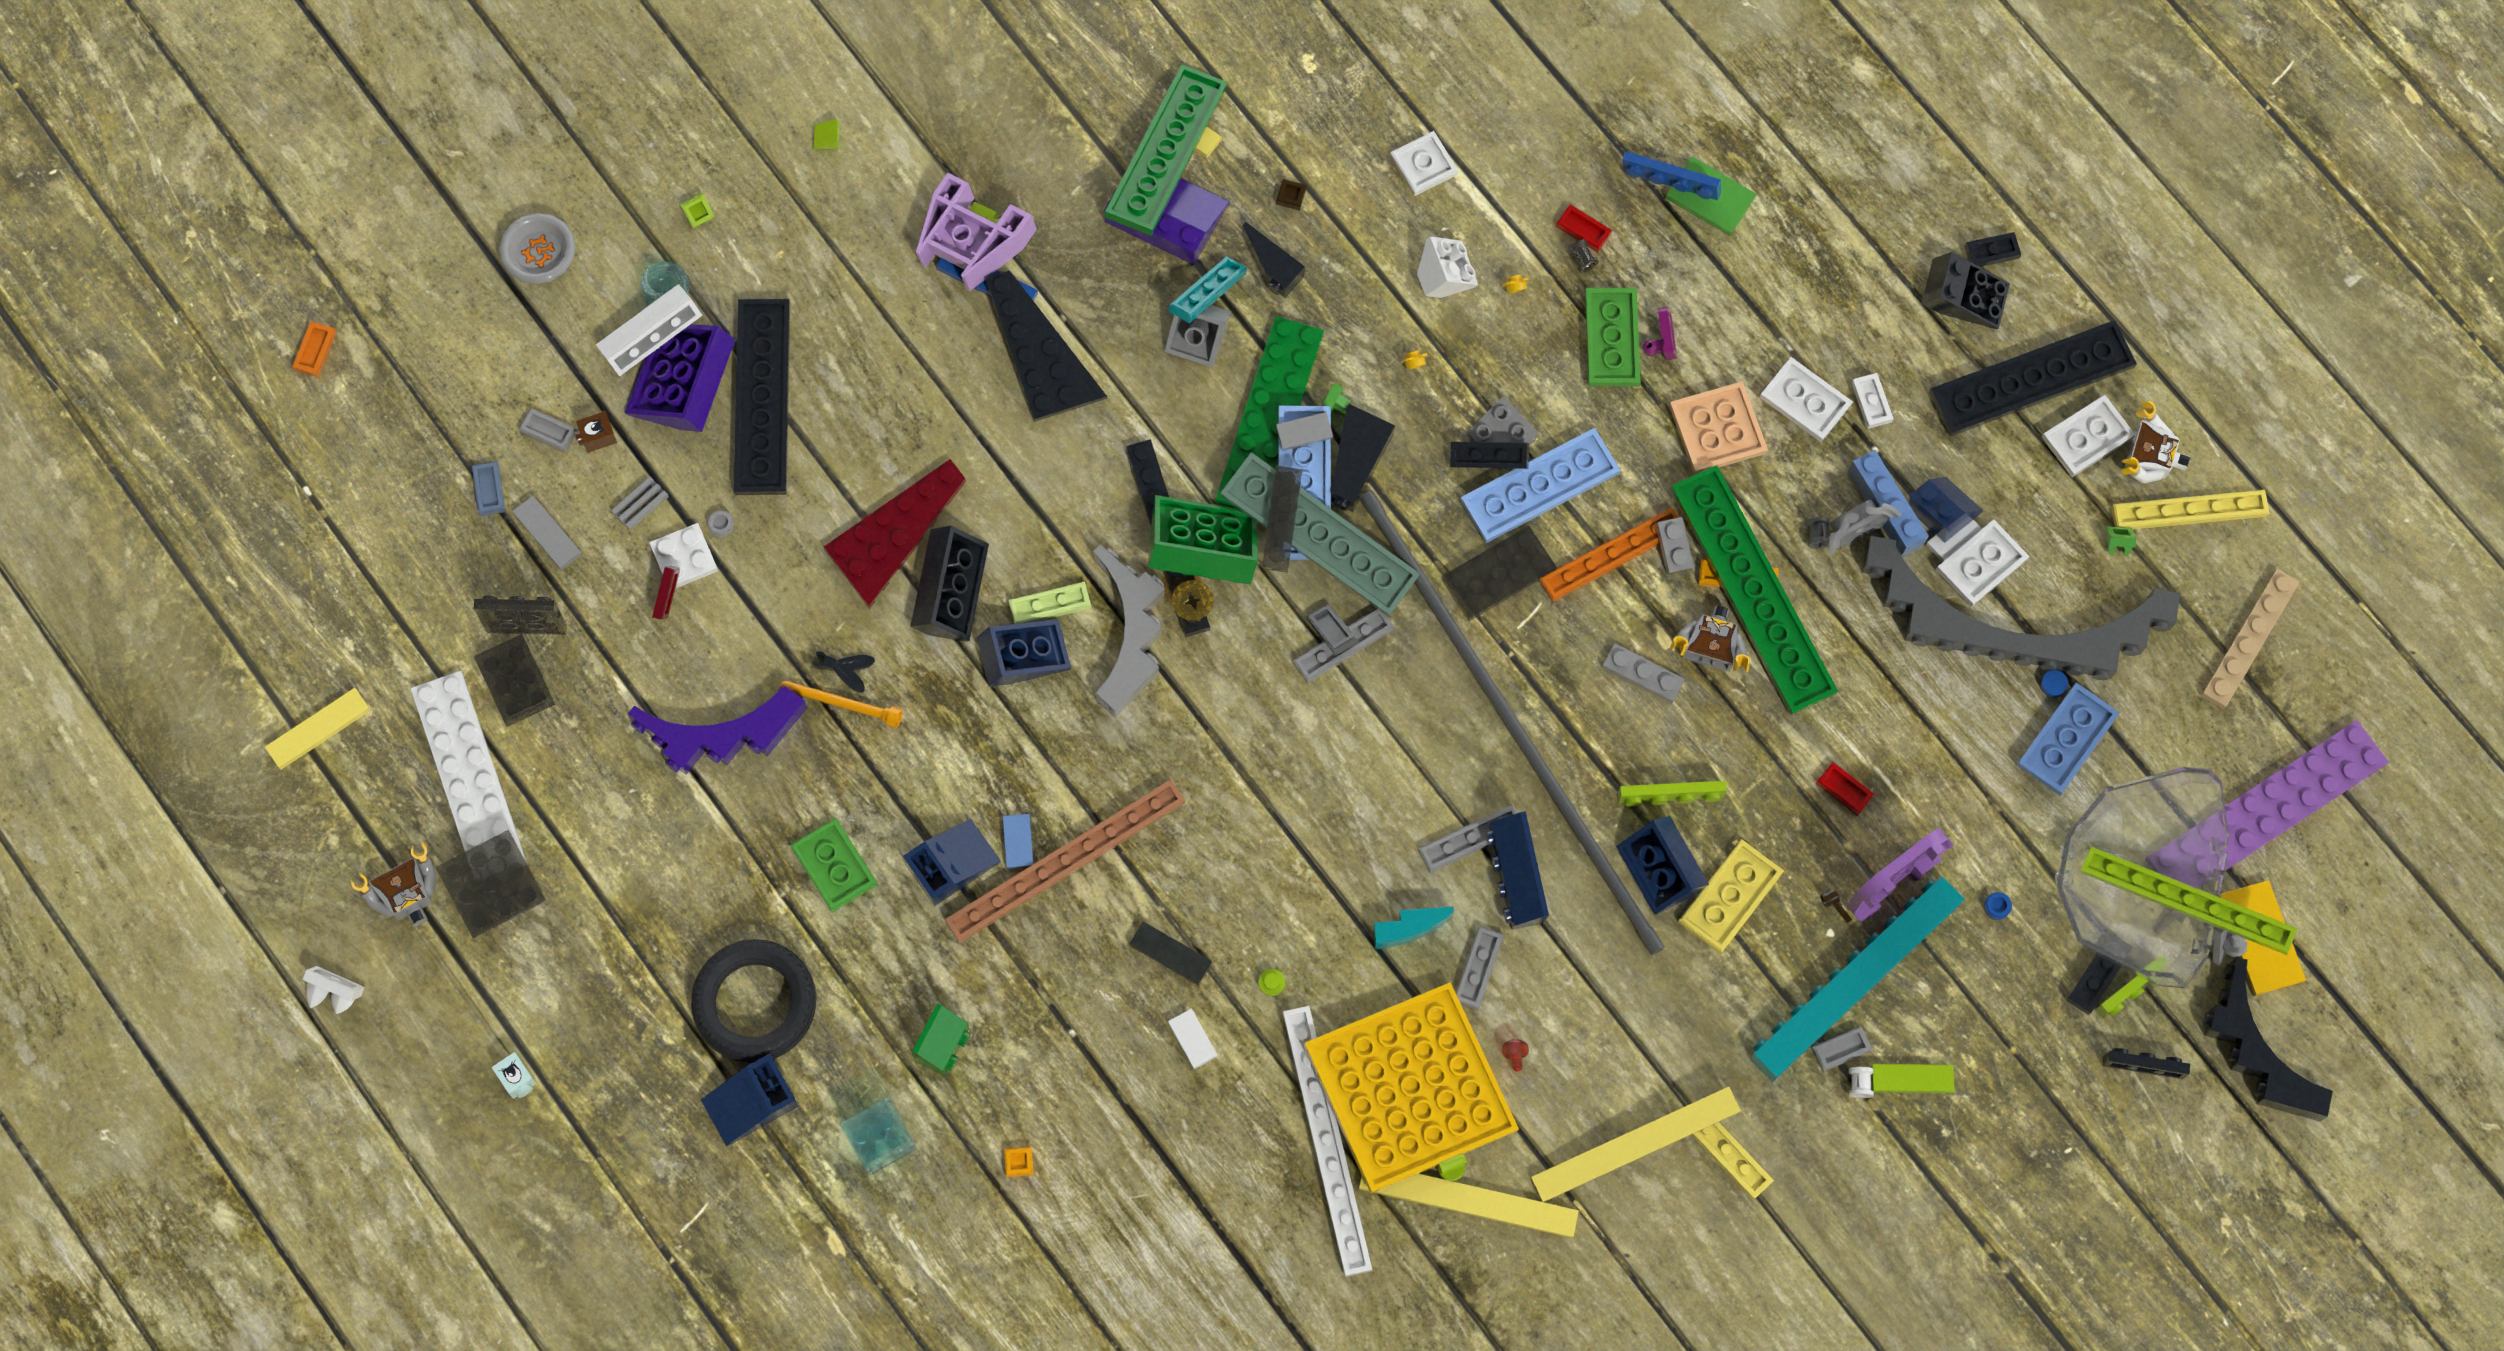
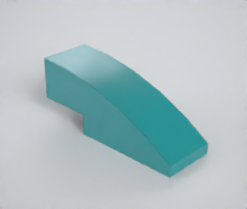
M1454 906L1400 910L1399 921L1374 923L1375 950L1403 945L1428 935L1453 917Z

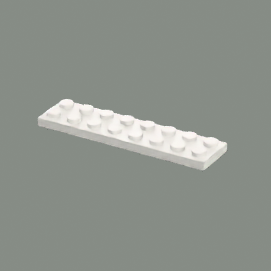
M462 671L411 688L474 880L478 883L528 865Z

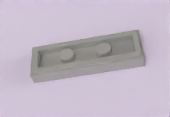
M534 496L512 511L560 570H563L582 555L580 550Z
M1481 926L1478 927L1456 991L1461 1005L1479 1010L1504 934Z

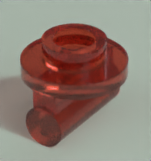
M1511 1039L1503 1044L1502 1054L1505 1058L1511 1060L1514 1071L1522 1070V1058L1528 1055L1529 1046L1525 1041Z

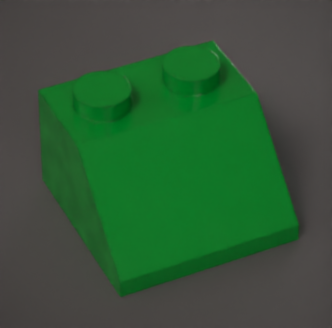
M937 1003L912 1051L915 1062L945 1077L947 1071H952L959 1057L956 1056V1053L960 1046L965 1047L971 1033L968 1032V1023Z

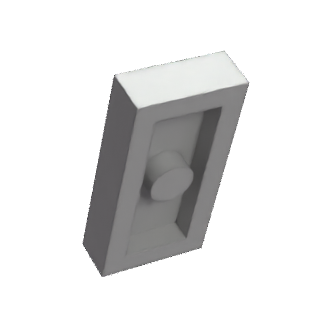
M1679 517L1655 523L1667 574L1694 568L1683 518Z

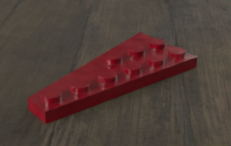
M951 459L823 546L825 552L869 609L875 603V599L881 591H884L888 586L889 581L897 570H900L922 541L928 529L937 521V517L943 509L950 504L965 484V477Z

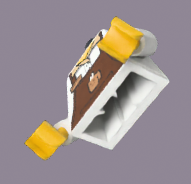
M2151 401L2141 402L2144 409L2137 410L2136 415L2139 418H2145L2136 428L2128 458L2122 460L2126 465L2121 470V473L2123 475L2130 474V476L2142 484L2166 478L2172 467L2185 471L2189 464L2190 456L2177 452L2180 439L2174 435L2155 413V404Z

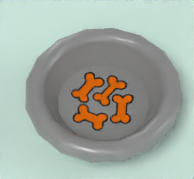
M542 213L525 215L511 223L503 233L499 246L501 263L508 273L521 282L532 284L551 282L564 274L573 262L576 250L574 235L566 223L553 215Z

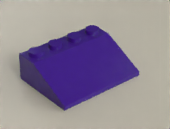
M1180 179L1152 236L1105 218V223L1195 265L1229 205V201Z
M699 324L687 326L645 357L625 414L679 430L702 432L735 340L719 326Z

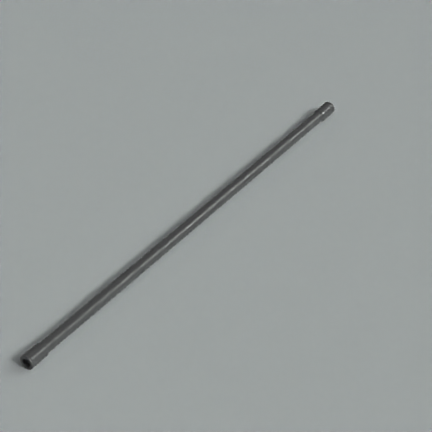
M1373 490L1367 491L1360 497L1361 502L1370 516L1374 518L1399 559L1420 573L1415 584L1637 929L1639 937L1652 956L1665 948L1659 936L1643 916L1390 521L1381 502Z

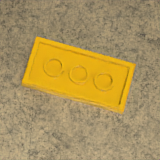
M2269 880L2221 893L2217 896L2285 923ZM2245 939L2247 951L2239 957L2248 960L2246 977L2253 996L2306 981L2293 943L2288 954L2285 955Z

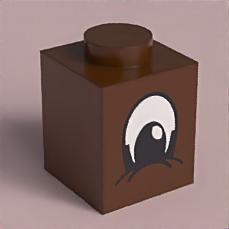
M606 411L576 421L579 430L574 431L578 444L579 446L585 445L588 453L617 443Z

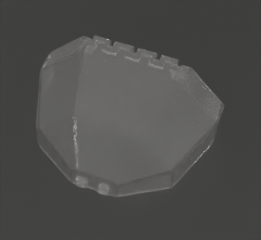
M2181 767L2106 787L2066 835L2065 844L2061 846L2060 850L2062 861L2055 880L2077 941L2090 952L2158 986L2186 988L2208 959V947H2211L2213 944L2215 927L2208 926L2205 922L2080 872L2092 846L2221 897L2224 876L2216 874V872H2225L2228 853L2222 850L2228 845L2229 834L2222 782L2210 769Z

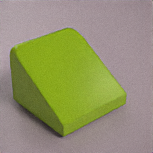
M839 120L815 124L814 149H839Z
M702 193L679 204L680 209L692 228L715 217Z

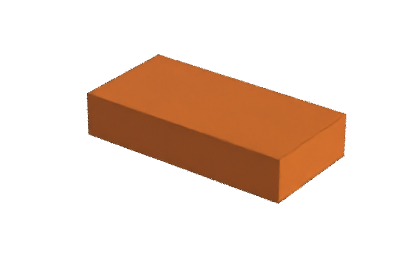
M310 321L292 366L294 371L319 378L337 333L335 328Z

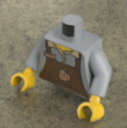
M1715 606L1712 617L1701 615L1699 620H1692L1679 631L1669 648L1671 651L1673 648H1678L1683 659L1728 672L1731 671L1732 666L1733 671H1737L1738 667H1743L1746 669L1745 672H1748L1751 662L1750 657L1747 655L1742 634L1737 632V624L1727 621L1729 609L1723 606Z
M423 841L421 842L424 849L423 852L417 853L412 845L411 855L414 858L367 882L366 877L362 873H358L363 878L361 885H354L350 879L351 886L355 890L361 891L360 895L371 909L386 917L395 916L397 920H402L408 916L413 927L420 926L428 920L422 908L432 903L431 895L435 892L437 874L430 857L426 856L427 844Z

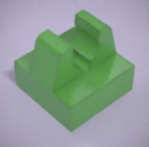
M1334 383L1322 406H1331V413L1334 411L1345 415L1347 406L1351 401L1341 395L1343 387Z
M2106 526L2105 538L2109 554L2114 555L2116 547H2123L2122 552L2124 556H2128L2132 547L2136 546L2137 537L2131 527Z

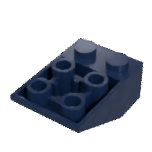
M972 819L924 841L903 855L906 867L934 907L1001 863Z
M770 1054L748 1065L700 1099L726 1147L799 1107Z

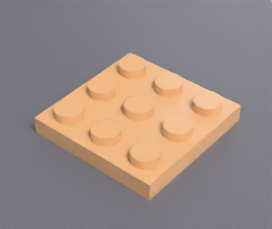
M1743 381L1675 400L1669 404L1694 475L1715 465L1719 468L1761 456L1768 452Z

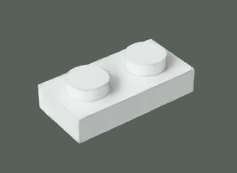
M1875 373L1853 379L1851 384L1867 429L1892 423L1893 416L1878 374Z

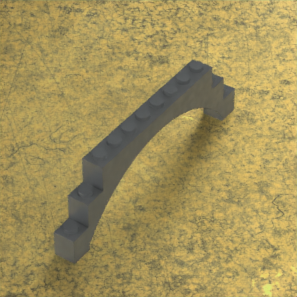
M1870 536L1866 544L1862 573L1869 574L1870 577L1876 579L1887 577L1883 607H1888L1891 611L1899 613L1909 611L1905 641H1910L1915 646H1937L1941 651L1958 650L1963 651V654L1968 656L1985 655L1994 661L2006 659L2015 661L2017 665L2021 666L2033 664L2041 666L2042 669L2047 671L2065 670L2070 675L2079 676L2086 674L2091 675L2096 680L2104 681L2111 679L2117 672L2120 651L2128 656L2141 655L2147 647L2149 627H2152L2155 631L2164 632L2171 630L2177 622L2180 593L2154 588L2149 594L2148 599L2135 610L2106 625L2083 632L2063 635H2034L2004 630L1967 616L1935 595L1906 564L1896 548L1897 540Z

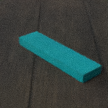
M1226 256L1174 300L1169 306V312L1188 323L1192 322L1245 276L1247 267Z

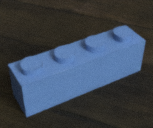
M1876 450L1854 460L1848 473L1865 501L1873 500L1877 508L1881 507L1883 503L1889 504L1902 514L1900 518L1893 517L1887 519L1886 523L1882 526L1889 539L1897 540L1896 548L1903 557L1922 547L1928 538V534Z

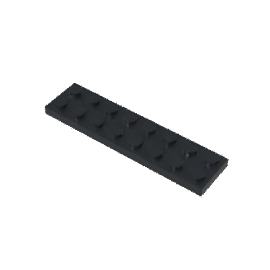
M738 299L734 460L735 495H787L790 299Z
M2116 320L1938 385L1931 388L1929 393L1951 437L2133 369L2137 363Z

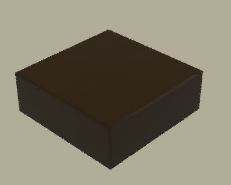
M1282 179L1276 205L1300 211L1307 185Z

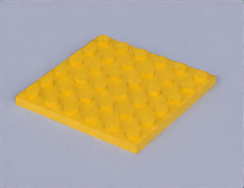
M1451 982L1312 1039L1303 1045L1370 1194L1433 1168L1440 1162L1462 1153H1468L1519 1130Z

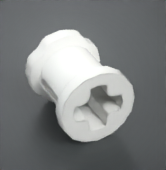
M1850 1068L1849 1074L1852 1075V1090L1849 1091V1096L1853 1098L1873 1097L1874 1092L1871 1090L1873 1068Z

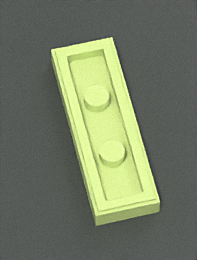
M1085 582L1009 600L1014 624L1037 622L1091 609Z

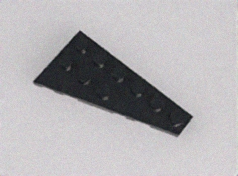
M1010 270L985 278L1034 422L1107 399V395Z

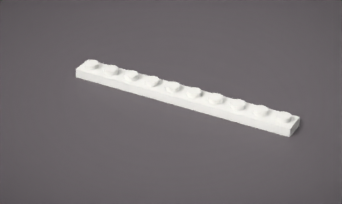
M1305 1006L1283 1011L1284 1022L1344 1275L1348 1277L1372 1271V1266L1337 1120L1303 1046L1305 1042L1317 1038L1310 1007Z

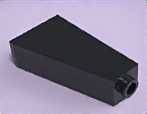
M1348 404L1331 489V502L1340 510L1353 512L1394 435L1395 425L1351 404Z

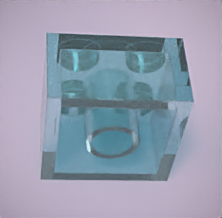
M888 1097L840 1124L868 1177L917 1150Z

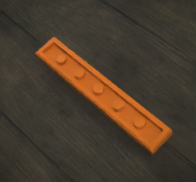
M1671 507L1541 577L1539 582L1553 603L1660 545L1655 523L1679 518L1674 508Z

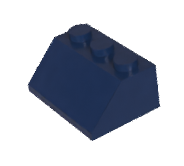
M1670 816L1652 820L1616 846L1655 915L1691 898L1709 885Z

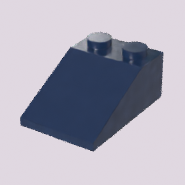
M1059 619L992 626L976 637L989 687L1014 684L1071 669Z

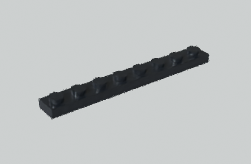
M1149 439L1128 445L1126 450L1151 527L1155 495L1169 497L1152 441ZM1164 571L1185 637L1210 631V625L1194 575Z

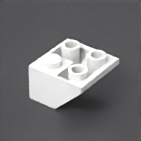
M1431 236L1426 239L1417 272L1425 296L1442 298L1478 286L1475 270L1470 264L1467 249L1462 241Z

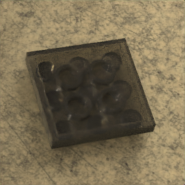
M488 595L483 596L482 599H474L473 609L487 633L566 635L567 624L555 600L549 597H536L535 600H525V598L520 596L498 599V597Z
M509 829L435 867L473 939L546 901Z

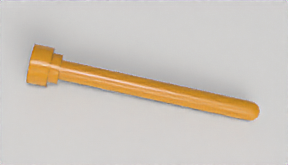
M782 681L780 683V689L786 686L797 695L880 718L888 727L897 729L902 719L903 709L891 706L890 708L886 707L883 709L793 682Z

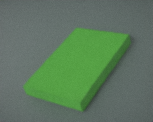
M1691 157L1685 169L1721 179V194L1718 201L1711 198L1703 199L1697 194L1687 191L1680 192L1674 187H1671L1665 199L1731 236L1757 194L1698 159Z
M836 818L790 845L832 913L878 886L875 878Z

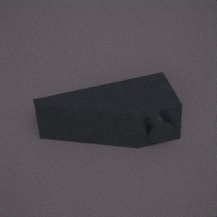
M1245 222L1243 224L1242 236L1267 284V288L1272 293L1280 294L1286 298L1304 278L1305 266Z

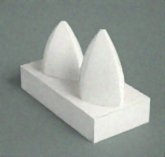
M318 966L307 969L303 980L307 982L306 997L309 1007L313 1008L320 1004L327 994L331 992L332 1006L336 1014L347 1010L355 999L362 996L365 988Z

